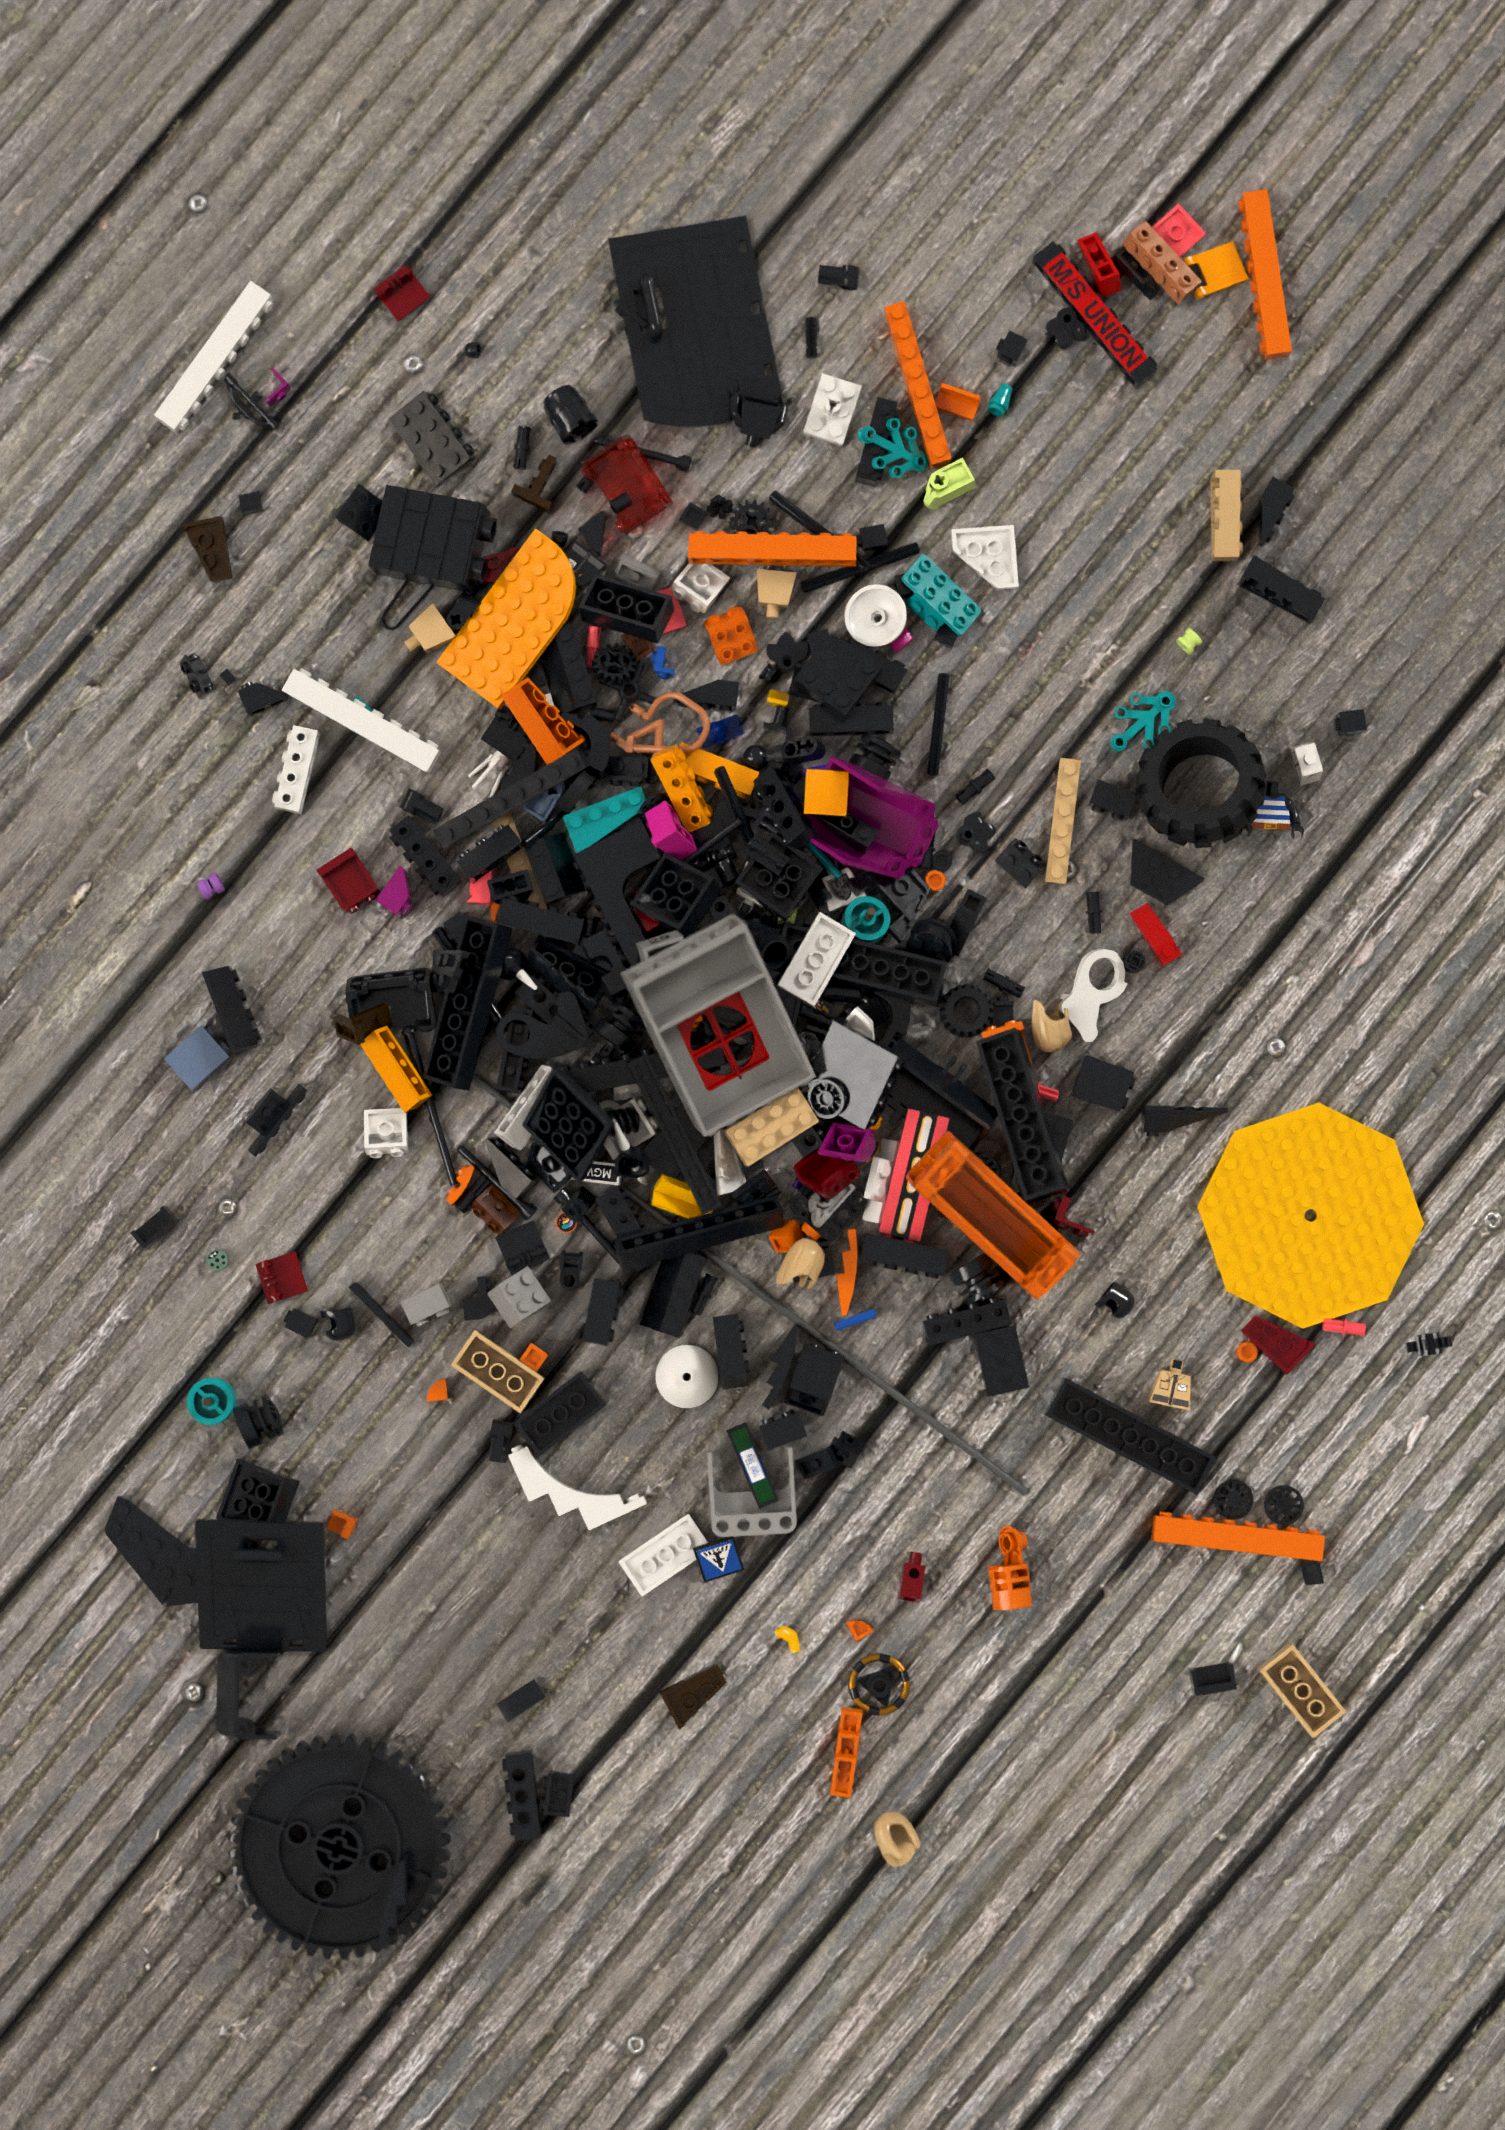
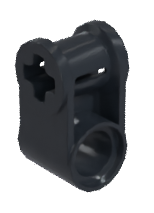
M466 592L460 595L446 618L448 626L455 634L460 631L469 617L472 618L475 610L481 604L480 601ZM460 619V624L456 623L453 625V620L458 621Z
M562 1250L560 1284L567 1291H573L579 1286L583 1252L569 1253L566 1250ZM568 1275L575 1277V1284L571 1287L564 1285V1278Z

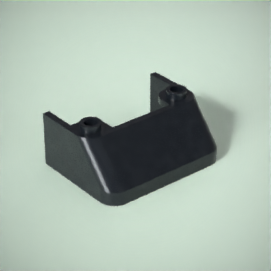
M225 1650L220 1653L217 1659L216 1728L221 1735L239 1739L276 1740L281 1736V1731H256V1726L252 1719L239 1717V1675L252 1673L257 1666V1657L278 1658L282 1655V1651Z

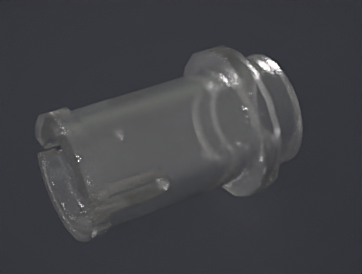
M1313 911L1310 916L1316 919L1317 922L1308 917L1306 922L1321 931V935L1325 934L1327 936L1334 926L1331 924L1332 921L1328 922Z

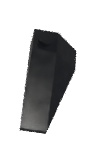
M1146 1105L1141 1108V1133H1146V1137H1159V1133L1227 1113L1228 1108H1194L1190 1106L1174 1108V1106Z

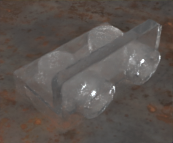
M925 1013L923 1018L925 1026L922 1027L921 1023L911 1025L905 1034L907 1043L932 1038L936 1030L934 1017L930 1018L929 1013Z
M791 1139L762 1157L765 1170L774 1175L783 1172L782 1168L791 1166V1169H793V1165L804 1157H802Z

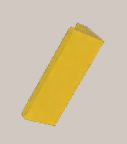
M662 1174L654 1185L651 1205L688 1219L702 1216L687 1183Z

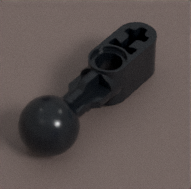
M803 737L787 740L783 744L776 745L774 749L769 750L760 745H751L744 751L742 759L745 767L761 771L767 766L768 762L773 761L779 764L820 760L825 755L826 748L823 743L813 737Z

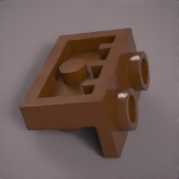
M493 1184L480 1194L470 1206L473 1213L477 1217L482 1218L487 1223L489 1230L497 1235H501L521 1215Z

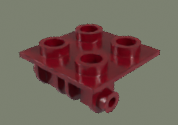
M406 264L373 289L398 322L431 297Z
M296 1251L255 1264L268 1304L308 1291Z

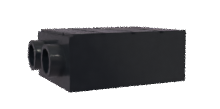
M386 485L368 566L380 576L473 594L475 582L483 583L487 575L488 559L482 558L481 555L484 542L492 543L494 541L497 519L490 517V511L480 502Z

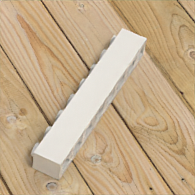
M252 281L248 283L154 414L159 422L177 434L180 430L183 431L187 427L189 417L192 413H197L204 396L208 397L210 395L214 382L216 380L219 381L223 377L225 367L228 363L231 364L235 360L236 352L240 346L243 347L248 342V335L252 329L256 330L258 328L262 315L271 310L273 306L271 294Z
M302 668L299 671L296 669L292 670L282 688L283 692L428 774L431 772L441 754V751L437 749L439 745L430 740H427L425 743L419 739L420 735L410 729L408 732L402 730V724L393 719L390 722L384 720V714L375 709L372 712L365 709L366 704L357 699L352 702L346 698L348 694L338 688L336 691L329 689L330 684L320 678L318 681L310 678L312 674Z

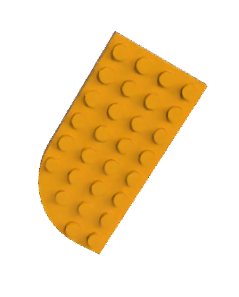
M535 529L483 598L472 618L469 617L457 633L456 638L451 641L436 662L499 710L505 704L501 695L524 679L571 613L575 600L576 580L572 565L563 550L551 539Z

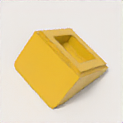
M771 689L767 698V704L776 707L781 705L782 708L784 706L788 707L790 695L787 692Z

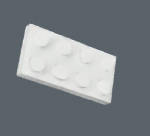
M818 912L777 986L814 1007L856 933L823 913Z
M688 1513L618 1562L640 1595L644 1596L697 1560L693 1548L706 1544L708 1541Z

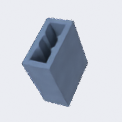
M201 1025L164 1058L169 1066L193 1091H196L232 1058L229 1054L231 1052L229 1047L224 1042L220 1044L215 1039L217 1034L209 1026L205 1028Z

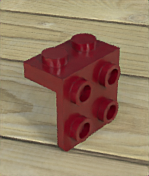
M1059 1196V1198L1054 1199L1050 1211H1053L1050 1220L1055 1222L1054 1226L1064 1230H1068V1227L1075 1229L1074 1234L1082 1237L1094 1235V1230L1064 1219L1071 1198Z

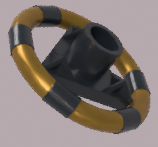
M876 1653L865 1656L856 1663L849 1676L848 1690L851 1699L858 1708L863 1709L868 1714L882 1716L895 1712L904 1704L910 1691V1678L907 1669L898 1659L887 1654ZM879 1661L893 1665L857 1678L863 1668L871 1662ZM896 1668L902 1681V1691L893 1704L888 1706ZM856 1681L885 1707L869 1706L863 1702L859 1696Z

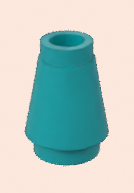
M1007 384L1000 385L988 403L990 413L996 416H1003L1008 411L1012 391L1011 386Z

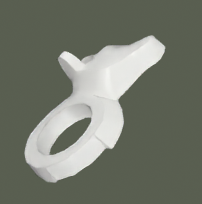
M1099 948L1087 953L1079 964L1072 992L1070 994H1061L1060 997L1062 1001L1059 1003L1058 1010L1064 1015V1008H1068L1069 1023L1078 1031L1081 1039L1085 1042H1093L1098 1035L1096 1025L1100 1004L1119 997L1128 984L1124 982L1126 974L1124 963L1118 956V953L1112 950ZM1107 958L1114 966V979L1106 988L1098 990L1092 986L1089 980V970L1096 960Z

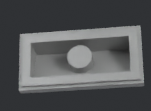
M623 555L619 560L613 577L625 583L653 591L661 572L627 555Z

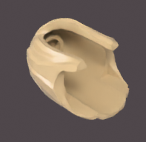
M1035 999L1032 1004L1031 1022L1035 1045L1041 1052H1057L1064 1048L1072 1037L1068 1008H1064L1063 1019L1062 1013L1058 1010L1059 1005H1057L1056 1011L1053 1014L1046 1015L1042 1003Z
M806 1238L795 1242L782 1262L777 1274L776 1283L778 1285H787L794 1277L799 1276V1286L804 1287L809 1277L811 1281L807 1289H812L824 1265L825 1254L823 1249L817 1242Z
M885 1812L875 1821L874 1834L876 1842L887 1863L892 1867H898L910 1861L915 1854V1850L920 1847V1840L907 1818L898 1812Z

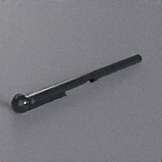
M407 1025L402 1029L401 1035H404L412 1065L422 1078L424 1066L414 1035L417 1029L412 1025ZM422 1078V1080L428 1087L429 1091L431 1092L428 1080ZM433 1096L425 1101L430 1115L429 1120L435 1132L450 1186L458 1184V1181L456 1180L457 1177Z

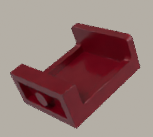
M352 847L317 869L318 874L324 880L345 914L348 912L350 914L355 913L361 908L360 905L365 901L368 903L372 902L378 897L377 894L381 892Z
M819 1147L793 1165V1169L800 1183L829 1201L859 1178L860 1173L854 1161L850 1160L846 1163L840 1158L819 1155Z

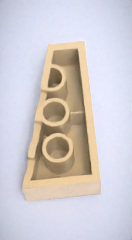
M1215 470L1210 479L1212 561H1237L1239 555L1243 553V544L1240 542V534H1242V522H1240V514L1242 513V501H1240V493L1242 491L1241 470Z

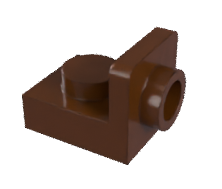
M628 634L621 635L628 648L633 650L632 655H636V661L655 651L648 640Z

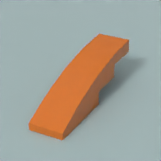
M856 1229L847 1230L850 1251L842 1252L844 1273L836 1274L842 1316L847 1315L857 1272Z
M841 1708L830 1795L851 1798L863 1709Z

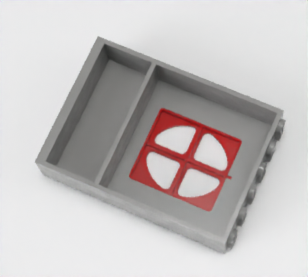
M734 914L721 919L620 973L692 1125L704 1137L716 1134L719 1131L718 1129L724 1126L733 1125L742 1116L753 1114L756 1111L755 1109L770 1105L774 1102V1099L790 1094L793 1091L792 1089L807 1085L811 1082V1079L816 1077L745 922ZM718 1006H728L741 1012L747 1021L744 1025L733 1031L723 1034L713 1010ZM704 1014L715 1034V1040L694 1051L690 1045L691 1030L696 1019ZM748 1031H752L754 1046L751 1057L744 1066L739 1067L731 1052L729 1042ZM716 1048H721L731 1068V1072L727 1075L712 1074L698 1064V1058Z

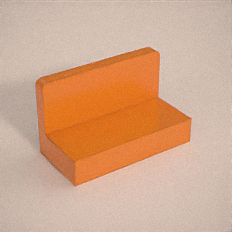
M942 383L935 404L938 410L973 421L981 396Z

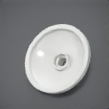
M869 585L858 590L849 600L845 610V624L848 632L857 642L868 647H882L892 643L900 636L907 621V610L903 599L895 590L884 585ZM877 616H882L880 622L875 621Z
M680 1345L672 1348L660 1359L656 1369V1384L660 1394L670 1404L680 1408H694L704 1404L712 1397L718 1385L719 1373L716 1362L707 1351L694 1345ZM684 1373H689L691 1375V1379L689 1381H685L683 1379Z

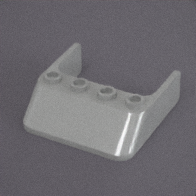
M792 1446L788 1447L789 1483L783 1489L774 1490L779 1501L761 1509L758 1508L752 1491L723 1493L715 1488L712 1451L707 1452L711 1525L715 1535L719 1537L784 1534L790 1533L795 1529L797 1520Z

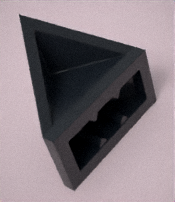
M527 869L487 880L492 901L497 904L500 903L501 898L506 899L507 895L517 897L520 903L526 904L533 891Z

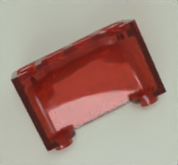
M628 434L618 438L580 464L584 477L587 480L596 481L608 501L624 492L629 495L632 505L619 512L616 517V526L625 535L633 532L673 506L670 495L634 439Z

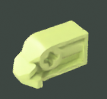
M963 458L931 474L924 498V505L927 508L937 510L939 506L976 488L975 479Z

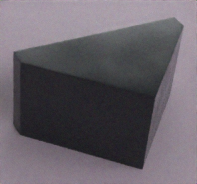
M600 511L578 529L581 537L597 556L602 555L606 521L605 511Z

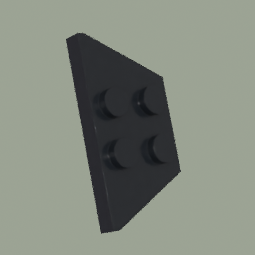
M1136 839L1132 841L1130 886L1167 906L1205 879Z
M463 950L433 951L431 979L433 992H455L458 980L463 972V969L460 968L462 958L468 959L470 952Z

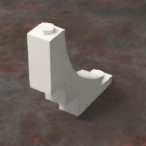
M523 1444L511 1449L512 1453L508 1455L529 1502L549 1493L558 1516L579 1508L588 1530L647 1504L644 1495L639 1497L638 1494L627 1498L628 1502L624 1504L620 1494H592L571 1488L549 1474L540 1465L529 1446L523 1447Z

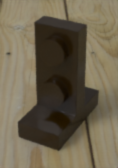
M548 454L546 459H542L538 467L540 472L537 478L533 477L529 484L530 491L515 484L511 490L512 495L550 514L553 503L540 495L557 464L556 458Z
M381 1003L351 1017H345L340 1014L333 1017L337 1037L357 1045L365 1042L364 1035L392 1024L389 1007L386 1003Z

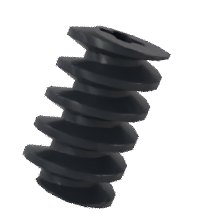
M635 1107L605 1111L614 1122L618 1123L623 1133L630 1134L631 1130L633 1133H638L640 1118ZM614 1127L609 1134L611 1137L616 1135Z

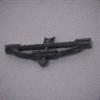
M230 373L225 375L224 380L227 382L228 395L233 402V406L238 409L237 413H233L232 419H240L242 414L247 420L249 419L259 426L271 427L273 430H276L279 427V423L256 403L264 396L258 395L257 390L250 397ZM233 387L248 401L246 405L237 400L232 390ZM252 405L265 419V422L254 417L248 407Z
M574 805L570 812L576 808V805ZM563 810L560 811L534 833H530L522 839V844L527 847L537 838L543 837L555 827V824L563 818L562 816L569 813Z

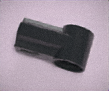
M819 265L818 284L839 286V288L849 291L857 290L860 268L854 265H843L841 267Z
M410 788L399 805L401 809L408 813L418 815L435 825L444 811V808L425 799V796Z
M493 1419L488 1461L507 1463L514 1422Z

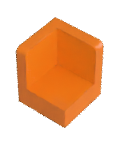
M783 1220V1227L772 1230L768 1237L775 1252L787 1253L793 1244L801 1240L804 1235L797 1220Z
M530 1343L519 1360L535 1372H538L550 1354L535 1344Z
M334 1509L331 1513L332 1516L327 1529L340 1534L345 1539H350L358 1518Z

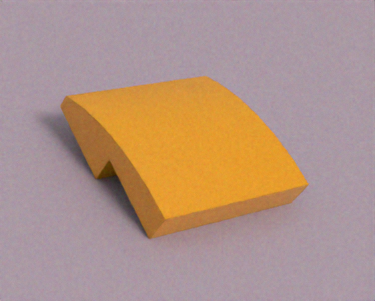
M806 769L804 814L846 816L849 772Z

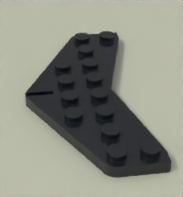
M118 1496L105 1526L107 1537L162 1605L166 1600L170 1587H173V1591L167 1606L198 1603L196 1548L186 1546L129 1499Z

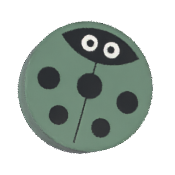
M213 1250L207 1256L209 1268L215 1271L225 1269L229 1263L228 1255L222 1250Z

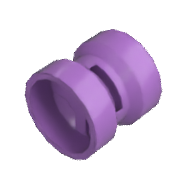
M215 872L209 875L208 879H201L197 882L206 900L211 899L215 893L225 891L221 880Z

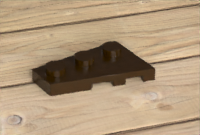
M217 516L181 524L192 546L195 548L210 581L217 582L232 579L223 517Z
M716 1662L660 1691V1694L680 1730L727 1682Z

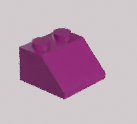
M399 866L376 899L381 906L400 919L402 916L406 917L413 907L411 906L412 896L408 873L401 866Z
M833 1122L818 1154L857 1162H869L876 1148L873 1130L870 1128L864 1130L858 1126Z

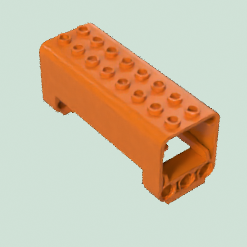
M950 1131L944 1133L906 1175V1179L912 1187L940 1210L1036 1300L1044 1294L1046 1295L1075 1264L1074 1262L1080 1254L1061 1233L1025 1202L1023 1198Z

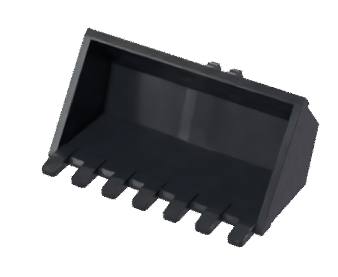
M899 1038L890 1050L897 1054L905 1052L906 1054L903 1058L905 1063L899 1072L897 1071L895 1075L896 1083L886 1095L888 1100L885 1106L880 1108L879 1114L883 1112L887 1105L895 1110L888 1120L893 1126L896 1125L901 1116L906 1118L908 1108L950 1118L947 1131H950L970 1151H973L992 1127L994 1120L998 1116L996 1108L958 1080L967 1068L965 1063L959 1067L955 1076L948 1072L950 1067L955 1064L957 1057L953 1055L947 1065L942 1068Z

